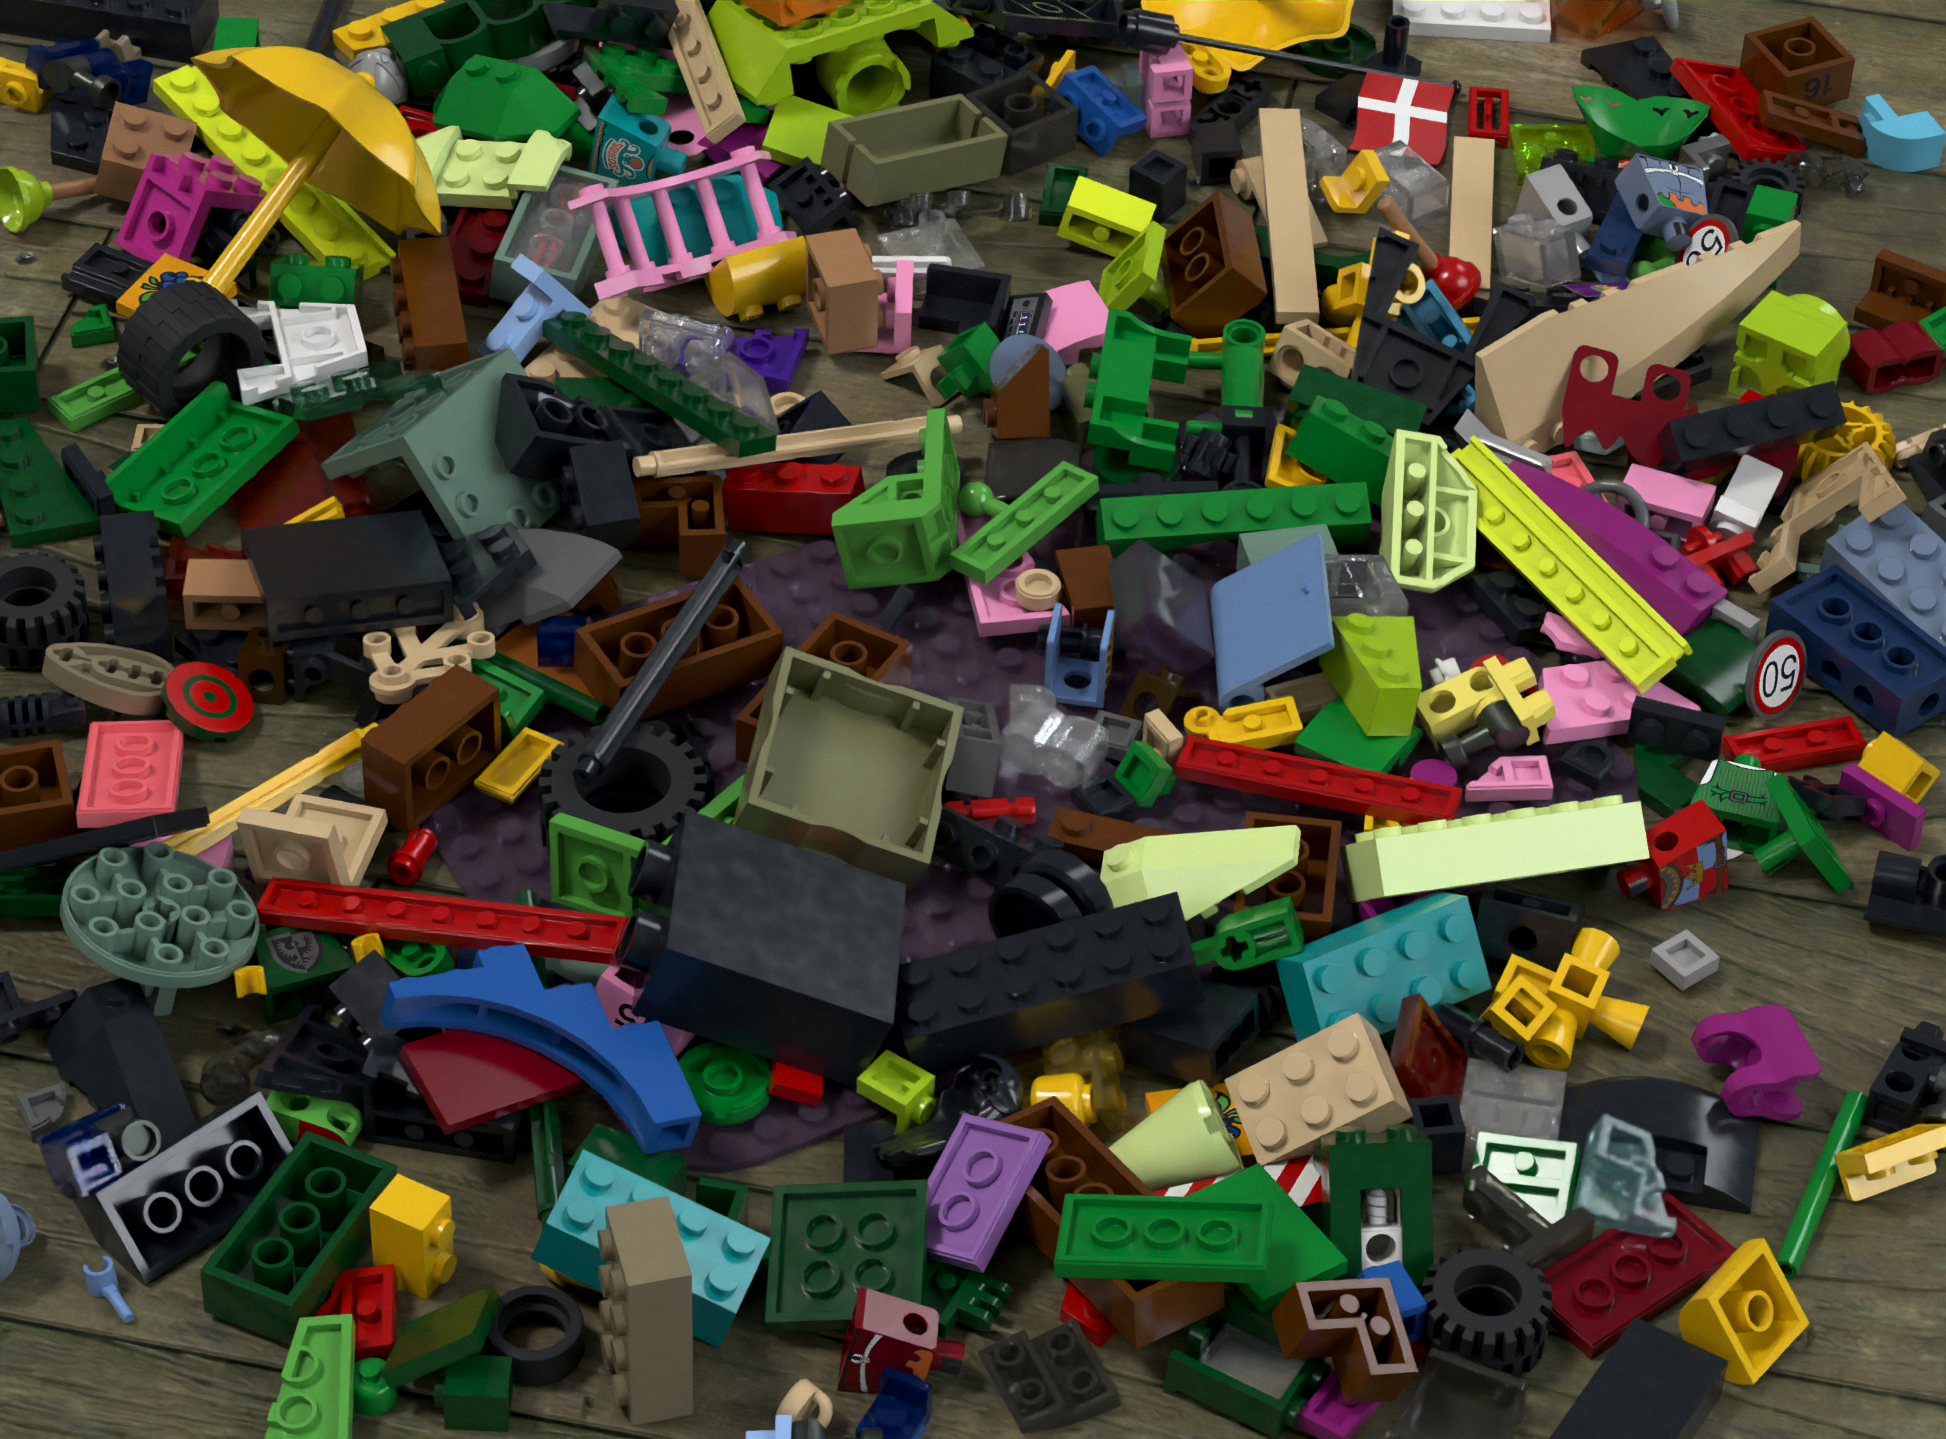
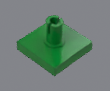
M1780 772L1767 780L1765 784L1787 822L1789 829L1762 847L1753 850L1757 861L1767 875L1770 877L1775 871L1805 854L1837 894L1853 886L1854 883L1821 823Z

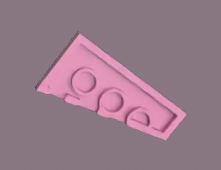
M959 505L957 548L994 517L987 514L982 517H971L965 514ZM1028 551L1022 554L987 585L964 575L980 637L1038 632L1039 625L1051 624L1054 607L1044 611H1033L1022 607L1015 599V582L1017 577L1024 571L1035 569V562ZM1062 605L1061 625L1070 626V613Z

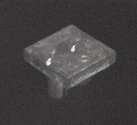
M645 308L639 317V350L648 356L656 357L661 364L673 371L682 373L684 378L697 386L707 388L710 394L724 401L726 351L734 342L733 331L725 325L721 328L720 324L710 325L691 320L685 315L680 317V314L670 315Z

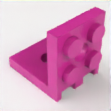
M184 151L182 155L151 152L115 243L133 256L155 263L164 253L189 262L211 207L254 211L267 192L261 188L262 183L258 179L246 174H240L234 169L235 164L225 157L212 155L211 159H206ZM164 215L166 228L163 234H161L159 224Z

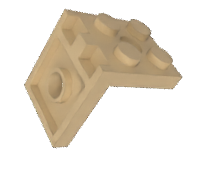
M296 793L286 814L243 807L236 823L257 893L263 894L272 877L359 887L388 823L385 809Z

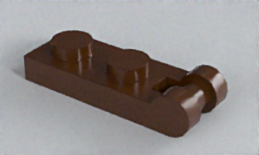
M1765 89L1762 90L1756 101L1762 126L1767 127L1773 132H1786L1803 137L1811 143L1821 142L1842 148L1844 155L1848 158H1858L1866 152L1867 145L1865 137L1862 135V126L1859 118L1854 115Z

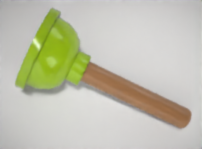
M14 166L1 167L0 220L10 232H23L28 225H31L40 218L44 207L50 206L53 201L94 194L93 190L97 176L49 184L47 181L40 182L30 172L17 170Z

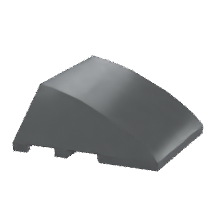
M516 529L530 548L538 564L525 575L516 579L498 597L492 596L490 591H487L475 601L484 613L485 631L491 632L497 637L515 620L522 619L526 626L572 609L622 558L621 553L618 549L604 542L574 533L546 529Z

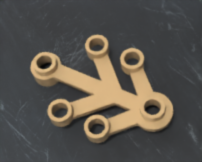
M473 602L477 614L467 621L464 620L453 603L454 622H446L422 644H420L415 634L416 626L388 629V634L380 631L366 634L363 637L364 656L371 659L376 668V671L369 677V686L371 691L375 693V698L384 704L406 702L412 697V690L416 685L430 683L433 679L442 676L455 664L472 672V658L486 659L492 657L496 653L495 636L491 632L485 631L484 613L479 608L478 603ZM390 636L396 638L405 656V659L399 664L394 663L390 656L392 653ZM454 639H467V644L447 647ZM443 664V666L422 669L425 666Z

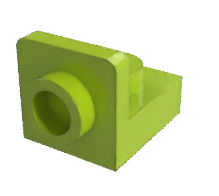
M888 1049L857 1078V1093L897 1115L896 1133L898 1134L922 1125L935 1112L937 1101L934 1099L935 1076Z

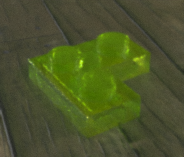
M1510 124L1508 140L1517 186H1523L1525 175L1539 171L1542 157L1548 152L1554 153L1555 148L1579 152V159L1594 157L1595 146L1593 136L1587 125Z

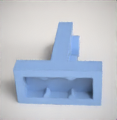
M520 253L510 267L523 277L529 285L477 350L479 354L486 356L510 347L519 363L522 362L543 335L544 320L556 318L561 311L581 312L587 318L593 313L548 272Z

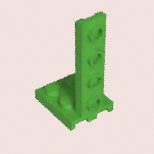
M745 774L739 777L698 813L733 825ZM561 812L549 820L552 901L587 913L630 917L636 908L646 911L647 902L631 897L627 892L636 857L645 840ZM672 835L669 836L661 844L667 845Z

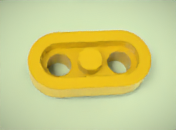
M1180 31V33L1203 37L1202 35L1193 31ZM1183 42L1182 48L1193 68L1192 86L1204 94L1224 91L1228 86L1231 75L1229 64L1213 47Z

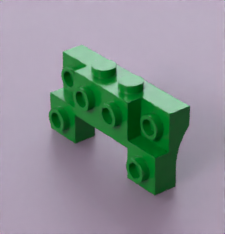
M1109 308L1101 354H1092L1088 378L1096 380V383L1088 381L1083 407L1091 409L1086 443L1128 450L1127 464L1171 472L1179 423L1145 417L1151 378L1184 384L1192 336L1157 329L1142 322L1131 312Z

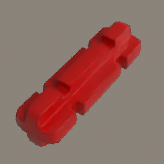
M1030 796L1014 797V802H1008V798L970 800V805H964L963 800L947 801L944 803V806L976 822L996 818L1001 814L1017 818L1025 825H1032L1036 821V804L1034 798Z

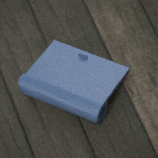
M1319 532L1220 580L1210 590L1218 701L1222 715L1227 708L1265 701L1264 682L1335 648L1323 537Z

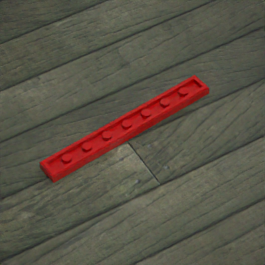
M272 877L256 906L259 924L361 936L378 933L380 938L481 950L494 946L506 947L524 944L528 954L532 956L617 965L619 946L630 918Z

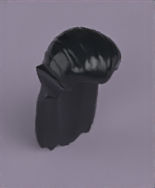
M980 1053L970 1065L958 1071L954 1078V1084L949 1089L943 1090L940 1093L937 1108L925 1123L874 1142L869 1147V1150L879 1155L881 1160L888 1161L889 1165L894 1167L909 1168L930 1160H938L963 1113L998 1121L1022 1110L1024 1096L1019 1072L1012 1064L1001 1057L991 1053Z

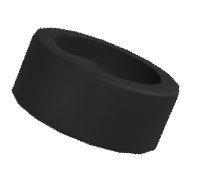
M523 1286L502 1295L500 1307L485 1340V1354L489 1356L512 1357L513 1383L522 1386H545L561 1381L576 1370L584 1356V1318L577 1302L563 1291L548 1286ZM527 1322H546L557 1326L565 1332V1337L553 1346L541 1350H524L512 1346L503 1339L505 1333L512 1328Z

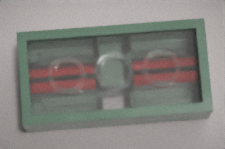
M561 165L547 192L524 191L494 257L489 298L514 304L516 299L527 288L529 283L510 267L521 253L548 272L579 300L601 246L589 209L570 210L567 202L580 198L578 191L591 185L603 183L604 189L618 188L619 180ZM614 205L606 206L610 222L613 220L612 210Z

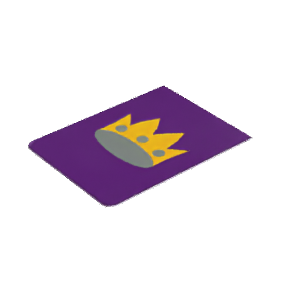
M1629 282L1563 284L1562 286L1585 297H1596L1601 295V291L1611 287H1615L1619 291L1627 289Z

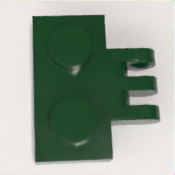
M993 1255L983 1273L931 1260L927 1265L924 1306L934 1308L939 1313L937 1336L945 1339L956 1322L982 1332L990 1330L994 1324V1318L1000 1315L1004 1309V1304L1008 1303L1013 1295V1290L1007 1283L988 1276L993 1267Z

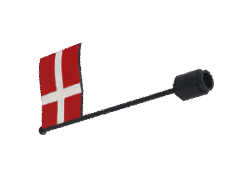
M1133 8L1131 11H1122L1117 22V42L1125 44L1128 49L1166 55L1170 48H1175L1177 42L1181 41L1365 75L1356 100L1355 133L1346 153L1358 155L1361 149L1374 150L1381 160L1432 169L1437 168L1446 148L1448 108L1452 96L1458 95L1462 89L1461 83L1457 80L1448 83L1180 33L1179 25L1175 24L1173 15Z

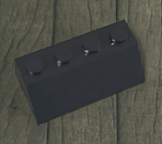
M261 1091L235 1097L163 1142L157 1154L146 1161L134 1160L75 1197L73 1201L97 1243L141 1284H147L230 1231L293 1148Z

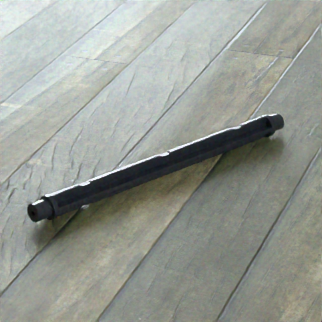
M734 539L728 547L720 551L612 708L604 724L599 727L579 756L578 765L573 771V777L579 784L590 785L596 776L604 772L621 747L625 737L629 735L670 675L674 665L678 663L719 603L721 596L725 594L745 565V557L749 553V547L746 542Z

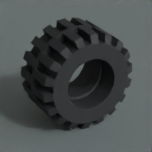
M28 552L18 553V556L15 557L8 555L0 558V661L2 666L11 668L15 665L20 666V669H31L32 666H40L42 668L48 646L56 643L85 642L87 640L90 626L85 582L82 574H78L76 566L72 563L66 564L64 558L59 556L51 558L48 557V553L38 552L36 555H29Z
M1468 1245L1459 1247L1456 1255L1450 1252L1440 1256L1439 1264L1432 1263L1427 1270V1277L1423 1279L1421 1295L1427 1303L1423 1337L1420 1339V1342L1426 1348V1353H1430L1429 1361L1436 1368L1444 1366L1446 1367L1445 1374L1455 1379L1459 1375L1466 1377L1467 1383L1478 1385V1380H1487L1489 1385L1500 1384L1501 1378H1507L1511 1382L1521 1377V1371L1530 1372L1536 1367L1537 1359H1541L1545 1351L1553 1301H1551L1552 1290L1550 1284L1544 1283L1545 1275L1540 1268L1531 1269V1260L1525 1256L1519 1258L1512 1256L1513 1250L1503 1247L1501 1251L1491 1250V1245H1479V1249L1472 1250ZM1475 1312L1487 1313V1314H1491V1315H1494V1316H1492V1317H1490V1316H1482V1315L1475 1314Z

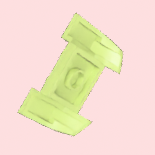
M447 126L415 139L432 172L438 193L439 206L513 210L521 191L547 192L562 162L569 161L572 156L571 143L564 139H556L549 132L543 130H536L527 143L464 140L459 126Z

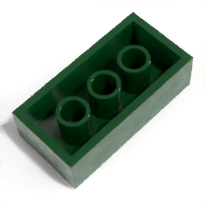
M306 1131L201 1268L204 1312L291 1346L299 1318L315 1316L320 1306L329 1300L331 1289L341 1272L353 1270L372 1244L369 1207L397 1175V1165Z

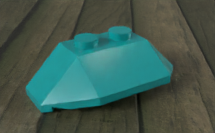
M728 175L711 179L710 181L729 240H734L736 246L758 240L756 233L759 232V228L742 176ZM691 185L669 191L668 195L687 253L692 252L693 258L712 254L710 248L714 245L695 186ZM763 187L775 226H780L781 231H783L777 193ZM652 197L630 201L649 261H654L656 267L669 265L668 259L671 256ZM613 209L612 217L619 249L628 254L627 245L615 209Z

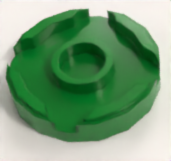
M713 1041L705 1042L688 1050L678 1060L679 1066L702 1114L700 1122L720 1126L742 1123L757 1116L769 1103L771 1097L769 1095L770 1064L764 1057L731 1046H718V1042Z

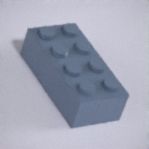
M1901 502L1870 523L1861 514L1826 540L1819 567L1821 572L1834 565L1839 566L1946 647V543L1904 503Z

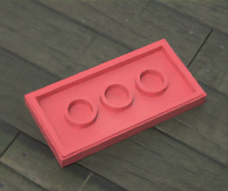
M170 720L90 723L76 812L77 828H103L152 815L176 812L185 733Z

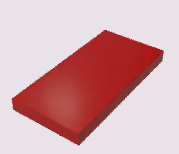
M1684 58L1674 59L1669 68L1670 72L1693 100L1710 106L1707 114L1708 118L1731 143V146L1744 161L1757 158L1759 163H1763V158H1771L1770 163L1776 164L1777 160L1785 162L1784 166L1792 165L1796 168H1808L1813 159L1812 154L1796 135L1786 132L1776 133L1762 126L1756 103L1760 93L1738 66Z

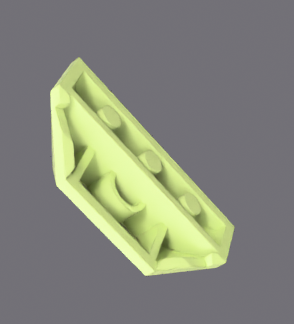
M1397 429L1395 432L1382 491L1378 569L1386 584L1390 587L1434 593L1472 572L1475 567L1478 490L1461 465L1446 450L1447 445L1441 436Z

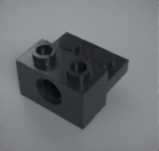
M1488 883L1480 900L1475 926L1484 960L1493 964L1503 965L1507 964L1511 954H1514L1556 972L1564 954L1568 953L1571 955L1574 935L1582 924L1585 904ZM1520 927L1529 928L1535 933L1536 938L1524 939L1516 933L1515 929Z

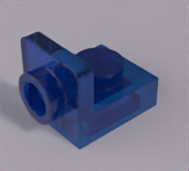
M551 616L540 620V626L537 628L538 667H573L575 630L587 626V617Z
M886 1366L880 1374V1393L857 1426L855 1438H861L864 1428H883V1439H918L931 1419L932 1385L912 1373H904Z

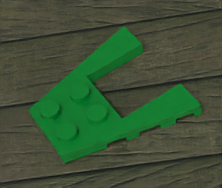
M603 42L602 47L585 46L581 61H585L598 77H601L602 74L604 75V85L607 89L616 88L614 97L622 103H625L627 100L626 109L631 113L665 115L668 99L656 91L690 94L678 63L659 56L660 52L654 48L636 46L635 50H626L625 47L611 42ZM736 93L747 120L745 123L766 124L770 109L766 106H757L747 97Z

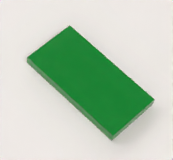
M1067 1193L1064 1197L1055 1253V1277L1266 1284L1274 1217L1273 1199Z

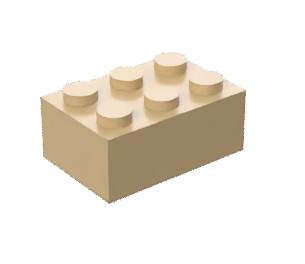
M1358 1012L1224 1080L1256 1160L1261 1166L1313 1155V1146H1321V1135H1335V1128L1359 1126L1366 1128V1134L1381 1133L1386 1130V1126L1399 1124L1413 1117L1377 1029Z

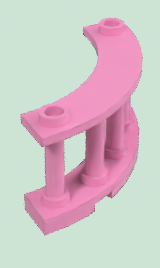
M747 146L731 152V160L677 176L620 188L604 189L603 183H599L579 190L580 198L567 202L569 209H589L608 271L605 272L606 280L594 284L599 300L623 298L628 296L627 291L632 289H638L639 293L643 294L702 279L726 256L797 238L795 231H781L780 226H775L756 165L772 160L770 152L755 151L754 146ZM740 170L759 232L756 233L758 240L736 246L734 240H729L710 180ZM691 185L695 186L714 245L710 248L712 254L693 258L692 252L687 253L668 195L669 191ZM652 197L671 256L668 259L669 265L656 267L654 261H649L630 201ZM614 205L633 264L632 268L629 265H624L606 206Z

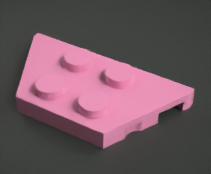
M1607 660L1543 668L1538 682L1539 690L1544 688L1547 691L1557 713L1556 717L1545 723L1542 733V741L1545 745L1627 734L1636 695L1701 711L1697 704L1659 681L1644 694H1641Z

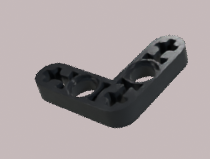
M1231 68L1227 88L1220 93L1205 94L1214 99L1189 120L1188 142L1190 145H1192L1194 123L1234 121L1238 133L1258 116L1259 108H1267L1269 106V82L1251 72L1237 71ZM1230 111L1235 112L1237 114H1225L1221 112Z

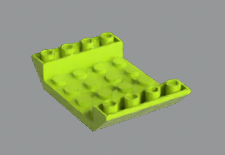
M716 0L706 16L733 87L757 106L774 105L780 101V98L794 94L790 64H804L811 61L812 57L826 52H842L848 49L849 45L861 41L880 40L886 33L898 29H912L938 48L954 47L961 40L974 37V29L932 0H852V2L838 6L837 10L832 13L815 14L802 19L803 21L800 24L792 27L780 26L742 4L741 0Z

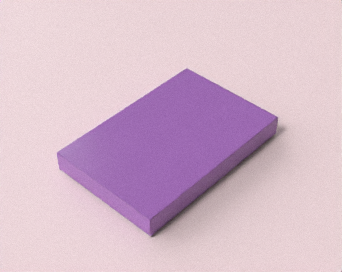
M962 1114L927 1180L930 1189L927 1259L980 1273L984 1272L1052 1142L1044 1132L970 1114Z

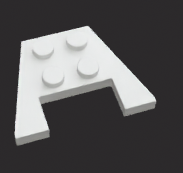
M229 299L238 307L237 299ZM258 300L257 307H238L260 330H273L281 363L237 370L243 406L368 366L367 349L354 304L300 302L299 309H280L275 307L274 301Z

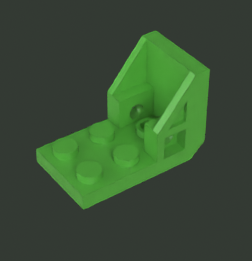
M945 408L927 410L926 428L919 430L920 449L922 455H925V459L918 460V473L887 476L832 513V530L849 590L938 581L952 570L950 554L957 549L960 468Z

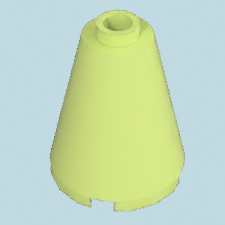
M1200 1079L1193 1083L1190 1082L1109 1147L1152 1192L1231 1174L1244 1169L1242 1156L1232 1132L1228 1133L1222 1120L1224 1115L1210 1089Z

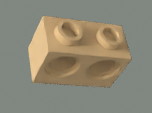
M1307 318L1284 326L1267 370L1279 377L1280 382L1289 389H1293L1303 364L1350 379L1356 349Z

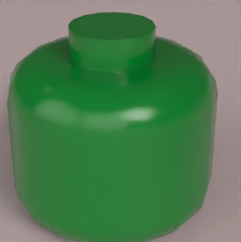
M369 1357L354 1363V1412L361 1415L375 1416L390 1410L397 1402L398 1387L390 1389L381 1374L386 1361L380 1358Z

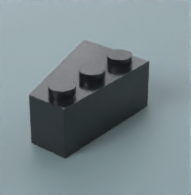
M377 1029L361 1072L366 1142L514 1165L528 1123V1108L445 1135L400 1057L402 1045L411 1042Z

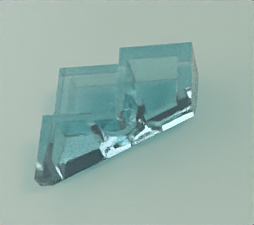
M1607 1114L1600 1118L1587 1135L1571 1209L1572 1215L1626 1232L1671 1238L1676 1232L1677 1222L1676 1218L1667 1217L1661 1196L1666 1190V1184L1663 1174L1654 1162L1656 1150L1649 1132Z

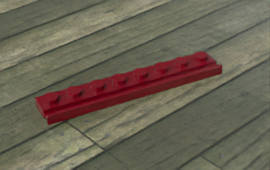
M552 82L573 102L576 100L577 87ZM520 141L516 143H527L528 141ZM521 191L513 210L461 207L449 234L461 303L487 308L491 299L489 298L494 257L524 191Z

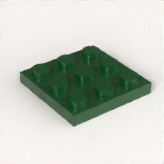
M927 1180L774 1185L765 1325L768 1332L847 1330L859 1287L924 1305L930 1196Z

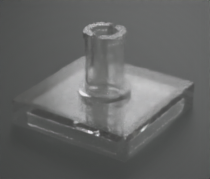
M937 209L930 210L929 222L928 213L923 211L918 217L919 226L877 235V250L881 256H948L951 258V263L954 267L981 271L986 269L985 264L955 218L946 220L945 214ZM913 279V296L926 293V279Z

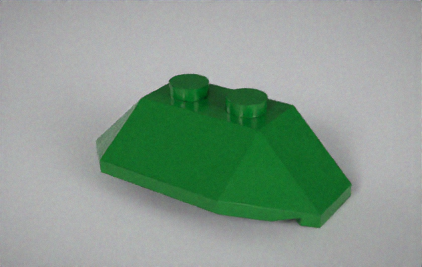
M477 54L468 59L464 66L450 78L433 103V123L436 129L440 130L447 126H459L464 136L496 142L528 141L536 130L547 131L551 136L558 139L582 115L580 108L537 68Z

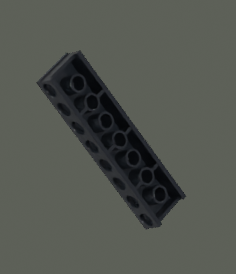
M1634 1317L1549 1439H1693L1721 1398L1729 1361Z

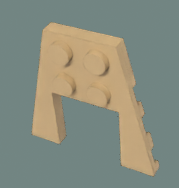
M1867 441L1794 488L1780 516L1784 523L1775 528L1769 537L1774 544L1771 553L1768 550L1761 553L1756 563L1761 571L1752 574L1748 579V582L1758 595L1795 572L1800 535L1811 528L1815 531L1822 529L1834 519L1835 513L1848 504L1850 507L1859 505L1858 510L1870 523L1907 499Z

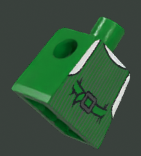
M1750 754L1738 755L1734 762L1720 759L1714 760L1693 795L1690 805L1702 799L1726 828L1727 848L1754 854L1753 850L1762 847L1777 836L1780 810L1765 784L1767 780L1777 775V773L1761 769L1759 759Z

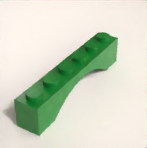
M1366 482L1100 499L1095 517L1098 546L1108 545L1113 560L1146 558L1187 545L1238 539L1239 534L1320 524H1327L1335 546L1364 544L1372 524Z

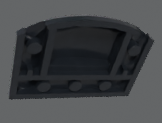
M1648 1076L1609 1077L1561 1090L1554 1140L1578 1143L1581 1152L1575 1188L1653 1200L1668 1191L1685 1205L1750 1214L1760 1121L1756 1117L1734 1116L1729 1112L1720 1095L1699 1086L1666 1078Z

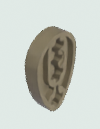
M73 642L56 643L48 646L45 652L42 674L61 689L83 700L117 712L145 716L158 714L168 709L164 701L161 703L160 693L169 673L175 668L161 657L146 651L102 643Z

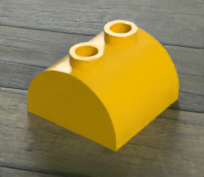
M804 236L726 256L704 277L711 299L720 313L727 317L738 314L740 322H747L765 314L763 307L777 303L779 312L801 306L803 304L801 296L806 295V242Z
M1756 1238L1744 1242L1683 1306L1679 1314V1329L1683 1340L1729 1361L1724 1380L1740 1385H1754L1809 1325L1805 1313L1765 1238Z

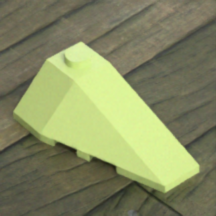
M1297 825L1147 836L1129 843L1118 844L1104 851L1100 879L1107 887L1114 908L1177 891L1186 921L1199 913L1206 919L1218 912L1216 905L1226 897L1237 891L1242 894H1249L1297 866L1301 831Z

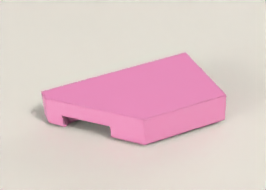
M1546 755L1499 757L1489 765L1487 773L1477 781L1473 780L1466 785L1465 801L1552 800L1553 784Z

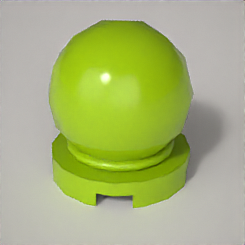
M884 38L876 41L854 43L842 52H826L815 56V74L818 83L825 94L832 98V102L838 111L858 116L900 107L898 103L904 96L905 90L910 91V73L899 57L891 52Z

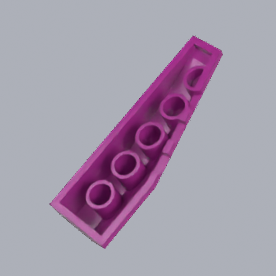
M1516 460L1507 465L1528 488L1683 638L1707 619L1711 618L1713 606L1726 597L1728 590L1661 537L1626 513L1590 492L1550 473Z

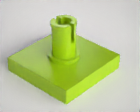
M1152 221L1103 270L1098 295L1108 310L1110 308L1126 311L1138 298H1141L1157 309L1159 313L1169 308L1165 284L1156 279L1166 229L1155 221Z

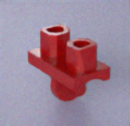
M1697 525L1688 530L1686 535L1687 544L1682 545L1680 548L1683 556L1722 587L1725 584L1718 575L1720 572L1724 571L1733 586L1739 587L1748 583L1749 577L1758 571L1756 564L1749 554V550L1755 543L1749 531L1724 540L1719 531L1711 533L1707 527Z

